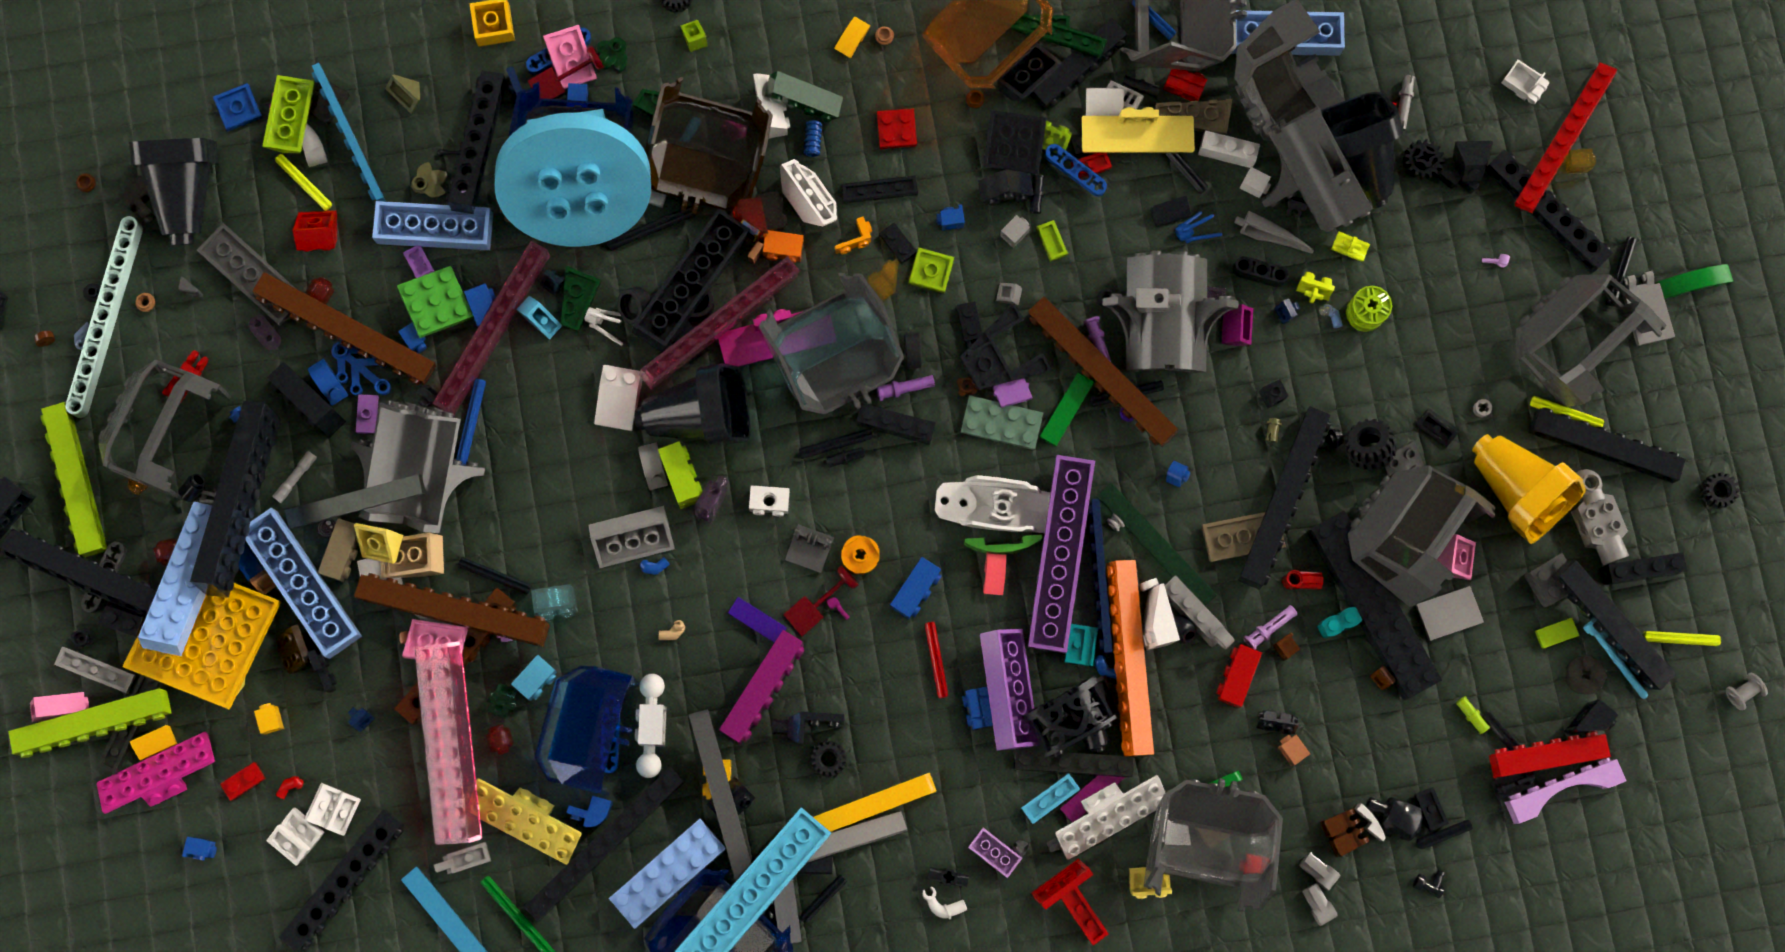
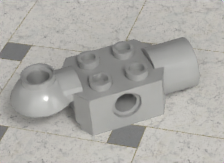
M1588 469L1576 472L1583 479L1584 485L1585 480L1591 483V488L1585 485L1586 491L1581 498L1582 501L1571 511L1584 546L1596 549L1603 565L1629 556L1622 540L1628 530L1614 496L1603 494L1602 480L1596 472Z

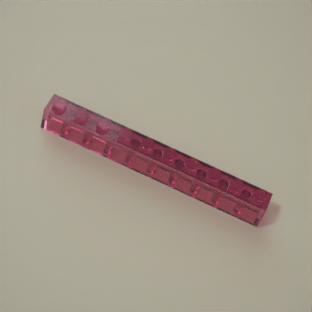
M530 241L434 400L433 404L436 408L454 413L455 415L516 314V309L522 304L548 261L550 254L547 249Z
M787 256L641 369L639 376L652 390L796 279L800 270Z

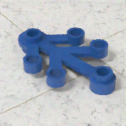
M341 341L332 346L331 353L337 359L338 365L336 378L341 384H345L349 380V376L345 373L346 361L351 364L352 386L350 387V392L354 396L363 393V388L360 386V373L375 385L374 388L378 394L387 395L391 391V385L386 379H379L366 368V366L384 368L376 364L374 358H354L351 354H358V350L353 347L350 350L342 346ZM340 349L345 350L343 354L338 353ZM341 375L346 376L343 381L339 380ZM386 385L387 389L381 391V386ZM359 387V392L354 393V388Z

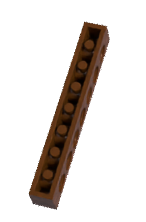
M498 588L485 601L490 604L491 608L501 606L509 609L508 612L515 613L517 610L515 608L517 603ZM468 628L462 650V660L459 662V665L454 666L433 662L395 707V710L411 724H421L427 717V711L430 708L436 707L440 702L439 697L443 692L447 693L452 688L453 680L463 675L466 670L464 667L477 658L479 655L477 652L480 648H485L489 644L492 634ZM474 637L475 644L472 647H467V639ZM449 668V675L442 678L441 670ZM431 683H436V691L429 693L428 686ZM418 698L424 700L421 708L415 707V701Z

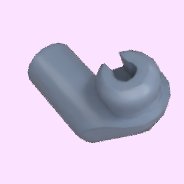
M86 322L74 334V344L79 350L83 348L90 325L89 322Z

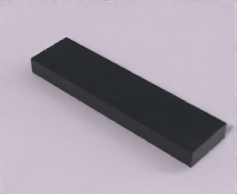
M916 175L841 184L844 204L918 195Z

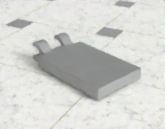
M1653 271L1645 272V274L1641 275L1643 284L1637 286L1635 275L1627 276L1624 279L1625 287L1646 303L1667 325L1661 331V337H1658L1653 331L1641 334L1635 328L1633 335L1636 345L1641 346L1674 338L1675 334L1660 283L1654 284ZM1623 296L1625 304L1631 303L1625 296Z

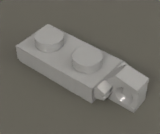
M483 842L449 853L443 857L444 862L435 864L434 868L437 873L447 870V874H454L491 862L487 844Z

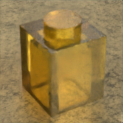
M1592 148L1569 151L1565 158L1567 174L1589 172L1595 167L1596 156L1593 154Z

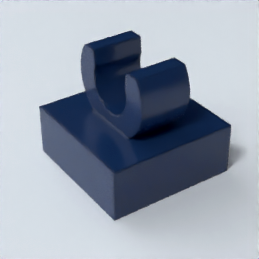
M1286 299L1274 309L1282 324H1285L1297 316L1296 310H1299L1300 306L1297 302L1292 304L1289 299Z
M353 707L348 712L352 717L348 723L359 732H362L375 719L363 708L356 710Z

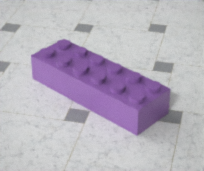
M1023 629L994 630L981 633L983 663L997 751L1040 745L1028 722L1025 723L1022 717L1034 708Z

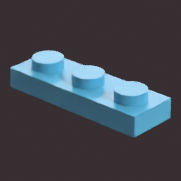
M1068 773L1021 809L1030 822L1034 824L1079 791L1080 788Z

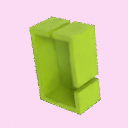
M679 441L658 449L680 509L702 502L700 496L704 494L699 481H694L697 475L693 464H688L687 462L691 459L686 446H681Z

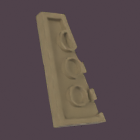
M1232 99L1204 102L1190 101L1187 103H1156L1155 110H1159V116H1193L1195 131L1205 132L1206 130L1227 135Z

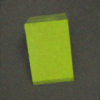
M698 20L681 25L690 52L707 47L706 35Z

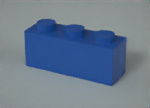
M921 557L890 604V608L907 619H910L911 616L915 618L921 609L918 605L922 600L926 601L931 594L930 587L932 584L937 585L941 579V569Z

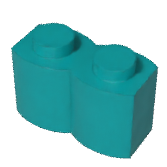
M1350 607L1339 612L1337 615L1324 619L1317 627L1322 637L1326 639L1358 625L1362 618L1356 607Z

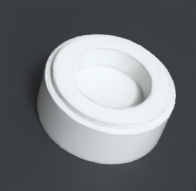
M1157 578L1139 584V587L1144 592L1158 586L1159 583Z

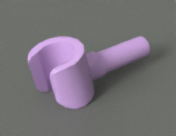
M1500 254L1499 259L1482 258V263H1494L1504 268L1508 265L1510 256Z

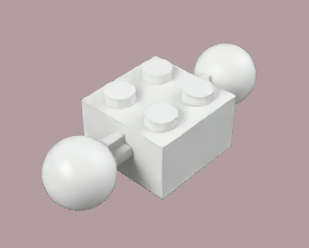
M648 674L641 679L639 688L642 695L646 697L645 704H640L639 709H636V721L639 722V729H635V741L640 746H644L643 754L638 758L636 768L638 773L645 778L655 777L660 772L662 765L660 758L655 754V747H665L666 707L664 705H657V698L663 693L665 685L663 679L657 674Z

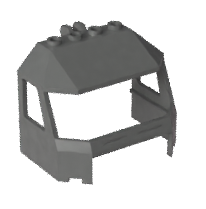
M1135 0L1136 51L1124 47L1120 48V50L1126 53L1131 61L1150 67L1200 71L1223 62L1236 49V20L1247 17L1246 11L1236 12V9L1245 7L1247 1L1180 0L1181 44L1169 42L1149 50V0ZM1182 59L1185 63L1176 61Z
M1610 274L1576 275L1570 278L1567 276L1559 283L1561 286L1557 290L1553 289L1546 296H1542L1539 299L1540 302L1531 307L1533 313L1530 316H1524L1519 321L1520 325L1516 328V357L1563 406L1571 407L1585 404L1591 400L1590 395L1597 391L1600 394L1605 390L1592 376L1590 371L1635 328L1641 334L1653 331L1658 337H1661V331L1667 326L1646 303ZM1608 283L1631 303L1623 305L1607 288ZM1603 292L1623 313L1621 316L1626 317V319L1579 364L1565 374L1560 375L1534 352L1553 339L1594 298ZM1524 356H1529L1552 378L1545 379Z
M153 360L127 378L124 385L125 390L123 394L118 396L116 400L117 406L114 412L109 414L107 419L108 425L106 429L101 431L98 444L103 466L112 472L181 500V496L170 489L171 483L168 482L169 476L172 477L174 471L153 463L152 459L186 391L208 400L211 398L210 392L229 400L231 395L217 383L158 360ZM166 372L180 378V380L174 385L139 456L137 471L134 474L117 467L110 454L111 448L122 424H126L128 421L126 419L128 413L133 411L131 406L145 378Z

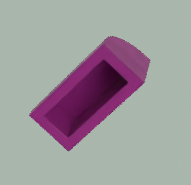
M1239 304L1238 309H1233L1223 314L1222 344L1231 346L1251 345L1253 308Z

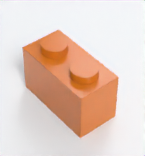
M766 230L763 257L771 261L783 259L785 262L793 264L796 261L801 262L804 235Z

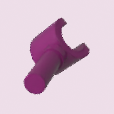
M832 597L827 600L831 610L837 608L846 620L850 618L843 610L837 598Z

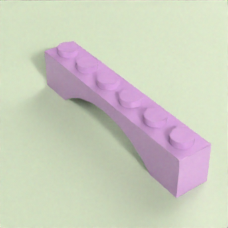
M1605 758L1599 760V765L1592 767L1590 764L1580 768L1581 772L1577 774L1572 771L1562 775L1564 779L1559 781L1556 778L1546 781V786L1539 788L1537 785L1527 789L1528 793L1521 795L1519 792L1509 796L1510 800L1506 801L1505 804L1513 823L1520 824L1537 817L1546 802L1557 792L1567 787L1589 785L1606 789L1626 782L1618 760Z

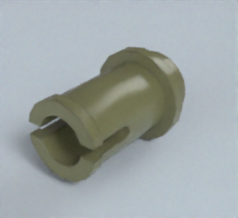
M1269 418V421L1266 423L1268 424L1265 441L1278 442L1279 427L1282 426L1280 419Z

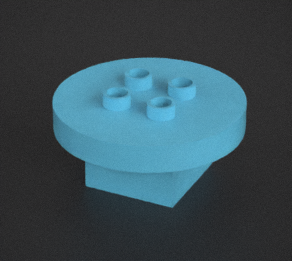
M603 109L578 113L552 114L527 120V124L517 129L505 141L498 153L495 165V195L499 207L506 218L516 228L530 237L559 246H590L622 235L632 228L643 216L651 196L650 164L647 154L639 141L623 127L607 120Z

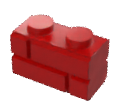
M1171 69L1163 90L1189 101H1199L1207 79L1199 72L1191 73L1187 70Z

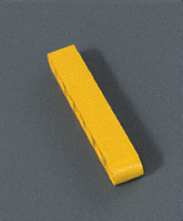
M927 773L819 814L813 818L832 832L924 797L937 790L931 774Z

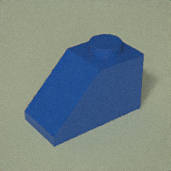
M486 283L464 291L480 331L485 328L495 307L493 299H496L493 289H489Z

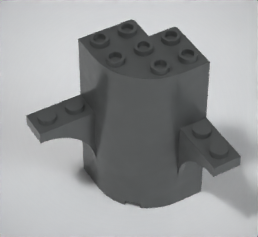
M1318 106L1288 123L1283 118L1267 127V133L1280 155L1282 171L1275 187L1266 196L1262 197V203L1265 208L1268 206L1272 208L1278 205L1281 199L1285 197L1289 199L1295 196L1299 190L1320 229L1325 230V232H1329L1341 225L1343 227L1349 226L1353 223V219L1359 216L1363 218L1371 213L1370 211L1373 209L1370 199H1367Z
M1151 251L1150 255L1135 253L1134 257H1127V296L1122 297V294H1111V297L1103 298V306L1111 309L1123 326L1126 338V371L1173 370L1186 373L1206 372L1207 341L1213 325L1226 312L1238 309V301L1232 300L1230 296H1219V300L1207 298V259L1200 258L1199 254L1188 255V252L1161 254V251ZM1136 288L1168 289L1170 294H1181V306H1170L1169 312L1139 313L1136 308ZM1159 298L1157 303L1163 302L1164 298Z
M388 400V403H380L373 442L360 439V442L352 441L351 449L357 453L363 466L364 489L422 474L426 493L361 510L359 517L368 521L404 524L422 532L440 533L445 504L451 492L462 481L470 477L484 476L485 468L478 466V462L466 461L465 464L461 460L453 459L461 419L453 417L454 413L438 408L430 410L426 407L416 406L413 403L405 402V404H400V402Z

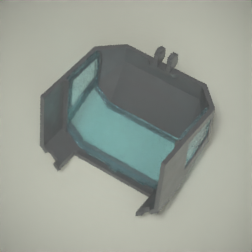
M838 273L844 291L777 324L769 308L766 313V320L761 321L759 325L789 391L802 410L827 414L851 401L856 409H859L861 404L857 398L863 396L867 404L871 403L868 392L893 380L904 358L885 306L862 274L854 273L853 276H846L845 273Z

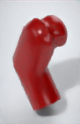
M298 776L285 779L279 787L276 796L285 799L290 789H301L304 781L299 779Z

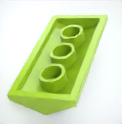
M277 75L263 141L264 148L282 153H301L315 81Z

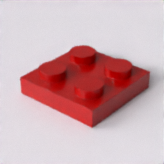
M914 109L877 111L880 149L917 147Z

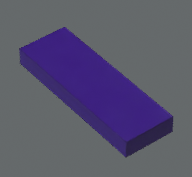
M739 597L728 611L729 615L775 643L782 630H787V627Z

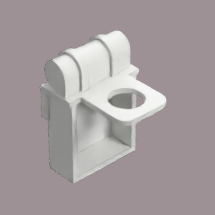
M1517 60L1501 84L1514 91L1516 96L1525 101L1527 99L1529 103L1536 104L1543 92L1546 91L1549 82L1543 78L1545 72L1539 74L1520 60Z

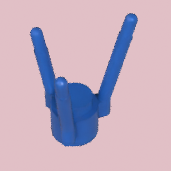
M1199 211L1184 223L1179 224L1175 228V232L1180 242L1185 240L1187 244L1191 241L1222 236V233L1191 236L1194 234V227L1208 221L1214 215L1211 214L1190 225L1189 223L1202 215V211Z

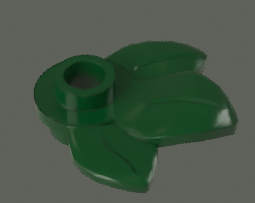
M615 37L610 41L603 40L596 45L595 51L600 54L599 58L605 67L604 69L612 65L619 72L625 69L628 61L625 54L627 46L622 38ZM619 43V48L615 50L614 45Z

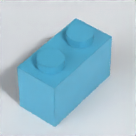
M537 655L511 685L528 700H536L543 693L541 689L546 684L550 685L555 680L557 671Z

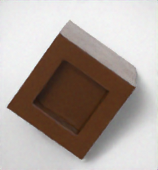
M1292 632L1272 645L1283 661L1289 659L1300 650L1292 638Z

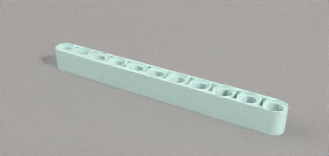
M131 216L124 217L120 222L66 401V410L77 418H83L89 412L143 232L142 225ZM131 224H135L132 230H128ZM129 242L128 247L123 248L124 243ZM124 259V263L121 266H117L118 262ZM119 277L118 282L112 284L113 279ZM113 295V299L107 302V298ZM108 313L107 318L105 320H101L102 315ZM102 331V336L96 338L97 333ZM97 349L96 355L91 357V352ZM91 367V372L85 375L86 369ZM86 386V390L80 393V388ZM77 404H80V409L75 412V406Z

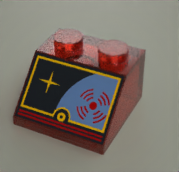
M761 197L738 200L730 216L750 228L749 240L755 244L758 241L763 243L768 231Z

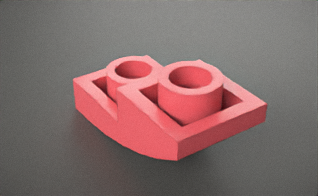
M987 552L983 593L1003 595L1006 554Z

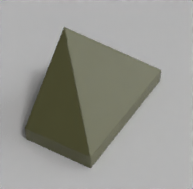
M395 74L392 75L385 89L411 114L414 113L420 101L419 82Z

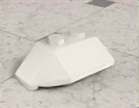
M795 159L780 165L782 192L803 222L823 227L837 220L836 202L813 171L799 164Z

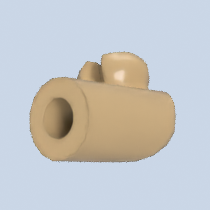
M675 621L669 631H659V640H677L685 630L683 621Z

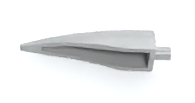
M1251 211L1247 212L1245 219L1237 216L1234 221L1235 224L1242 226L1240 233L1256 240L1272 242L1312 254L1314 252L1312 248L1289 231Z

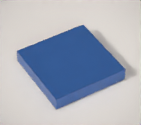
M248 83L213 96L227 132L263 118Z

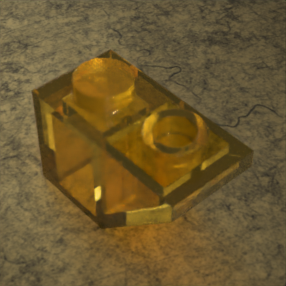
M897 258L894 261L889 260L882 266L883 269L878 273L875 271L867 278V282L882 302L896 292L899 265Z

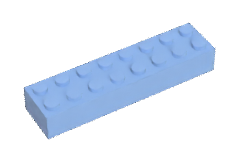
M193 502L139 633L138 639L142 648L182 656L206 595L193 585L190 579L212 505Z
M270 508L252 520L249 526V534L246 536V542L324 657L332 658L361 638L362 635L322 576L318 574V570L275 509Z

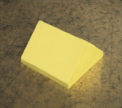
M358 523L354 524L363 558L392 564L396 562L403 538L402 534L388 529Z

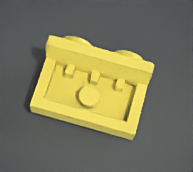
M1146 867L1129 868L1130 892L1132 896L1144 899L1147 898V895H1155V897L1162 898L1167 897V894H1172L1170 875L1163 874L1161 895L1158 896L1155 894L1154 888L1147 889L1144 887Z

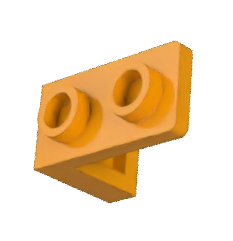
M864 216L856 219L861 237L834 246L836 254H847L853 248H864L869 245L872 228L869 221L865 222Z

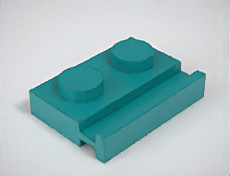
M1071 624L1064 663L1093 667L1097 627Z

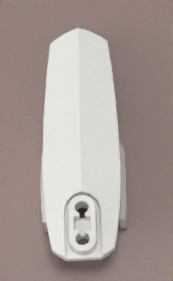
M977 475L966 478L965 482L943 483L936 491L935 512L941 519L960 523L962 526L998 531L1044 533L1050 492L1041 491L1037 486H1032L1025 481ZM946 498L949 502L943 505L941 499ZM961 500L966 501L967 505L965 507L960 506L959 502Z

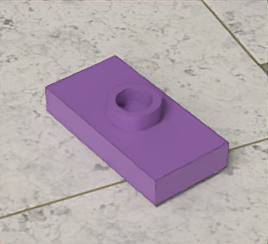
M415 246L403 252L416 278L435 272L421 246Z
M358 395L356 433L374 434L378 415V395Z

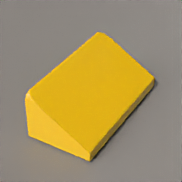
M165 725L130 741V744L141 761L176 745L177 742L171 727Z

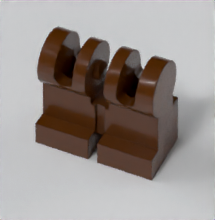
M1355 808L1348 809L1319 822L1326 838L1334 837L1328 842L1336 857H1341L1370 841L1368 836L1358 838V834L1365 831L1364 827L1352 829L1350 833L1346 832V828H1353L1357 823L1361 822L1359 818L1352 821L1349 820V817L1356 813Z

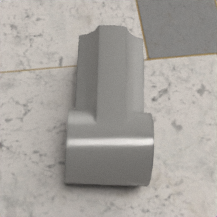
M1311 852L1299 864L1303 870L1315 878L1316 883L1327 891L1332 888L1341 876L1335 869L1325 865Z
M1318 883L1302 891L1319 926L1338 917L1335 908L1330 901H1327Z

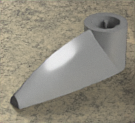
M306 124L302 146L308 166L312 167L327 163V156L318 135L310 125Z

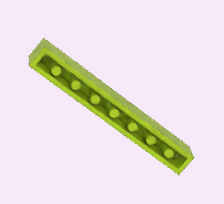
M62 402L42 408L43 415H41V421L46 426L47 433L45 437L48 444L51 445V459L56 464L55 475L61 484L59 491L66 503L64 510L67 517L70 518L69 530L75 538L74 549L77 554L89 557L105 552L107 545L74 418L66 410V403Z
M158 688L8 731L12 754L21 756V758L33 756L34 752H49L52 750V747H66L71 745L73 741L84 742L94 735L97 737L108 735V731H123L129 725L140 726L146 724L147 720L153 719V721L164 719L165 715L172 714L168 692Z

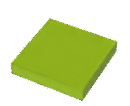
M918 247L908 284L945 294L955 257Z

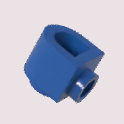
M1173 461L1168 469L1166 482L1180 488L1189 479V467Z

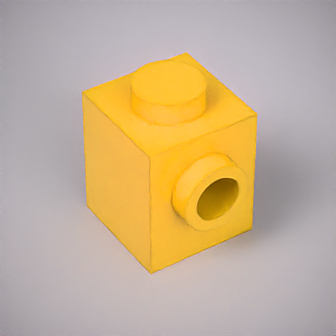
M267 703L259 706V710L254 711L260 734L267 735L284 729L278 706Z

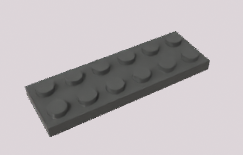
M223 223L197 251L281 326L290 314L285 311L280 313L272 308L273 305L268 302L263 304L257 301L252 291L263 272L292 287L294 286Z

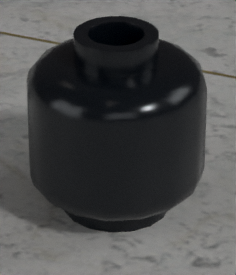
M1183 615L1174 617L1180 639L1176 642L1180 644L1191 642L1196 635L1195 624Z
M1093 724L1088 725V726L1086 727V729H1088V728H1090L1091 726H1093ZM1102 729L1082 739L1085 748L1089 751L1094 750V753L1105 750V746L1109 743L1107 732Z

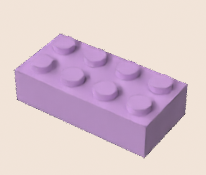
M984 828L980 830L968 846L971 851L1006 878L1010 876L1022 860V857Z

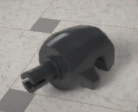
M1369 797L1367 800L1366 808L1380 814L1379 823L1384 827L1386 836L1391 837L1393 833H1397L1401 836L1400 839L1411 841L1415 835H1419L1422 823L1421 808L1392 797L1385 803L1373 797Z

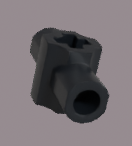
M930 867L928 879L942 882L945 886L953 884L967 887L969 875L955 873L954 869L950 868L941 870ZM947 871L951 872V876H954L953 881L950 880V883H946V879L943 878Z

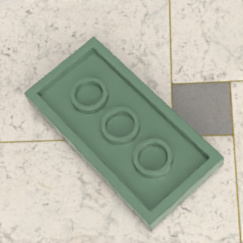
M969 395L961 433L1035 450L1043 412L1013 405L1001 408L999 402Z

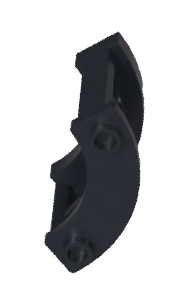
M1095 676L1081 681L1065 691L1064 695L1059 696L1055 700L1053 698L1031 709L1022 716L1025 723L1028 722L1045 752V757L1050 755L1056 757L1064 752L1063 749L1099 729L1105 730L1113 725L1111 721L1116 719L1117 716L1112 714L1096 684L1099 682ZM1090 694H1091V696L1093 697V699H1094L1095 702H1091V700H1090ZM1079 698V704L1084 702V705L1075 706L1073 703L1074 699ZM1066 703L1068 707L1074 710H1084L1078 729H1068L1057 725L1063 717V704ZM1096 705L1103 715V718L1098 721L1094 719V715L1099 712L1091 711V707ZM1052 711H1057V719L1054 722H1051V720H1053L1054 717H1051L1050 713ZM1037 719H1038L1040 722H1042L1045 726H1047V728H1045L1044 730H1042V728H1041L1039 722L1037 721ZM1088 722H1090L1091 724H1093V726H1091L1090 728L1086 729V727H1087V725H1088ZM1050 730L1054 731L1051 734V740L1054 737L1059 738V742L1054 746H1051L1045 735ZM1065 735L1074 736L1065 741Z

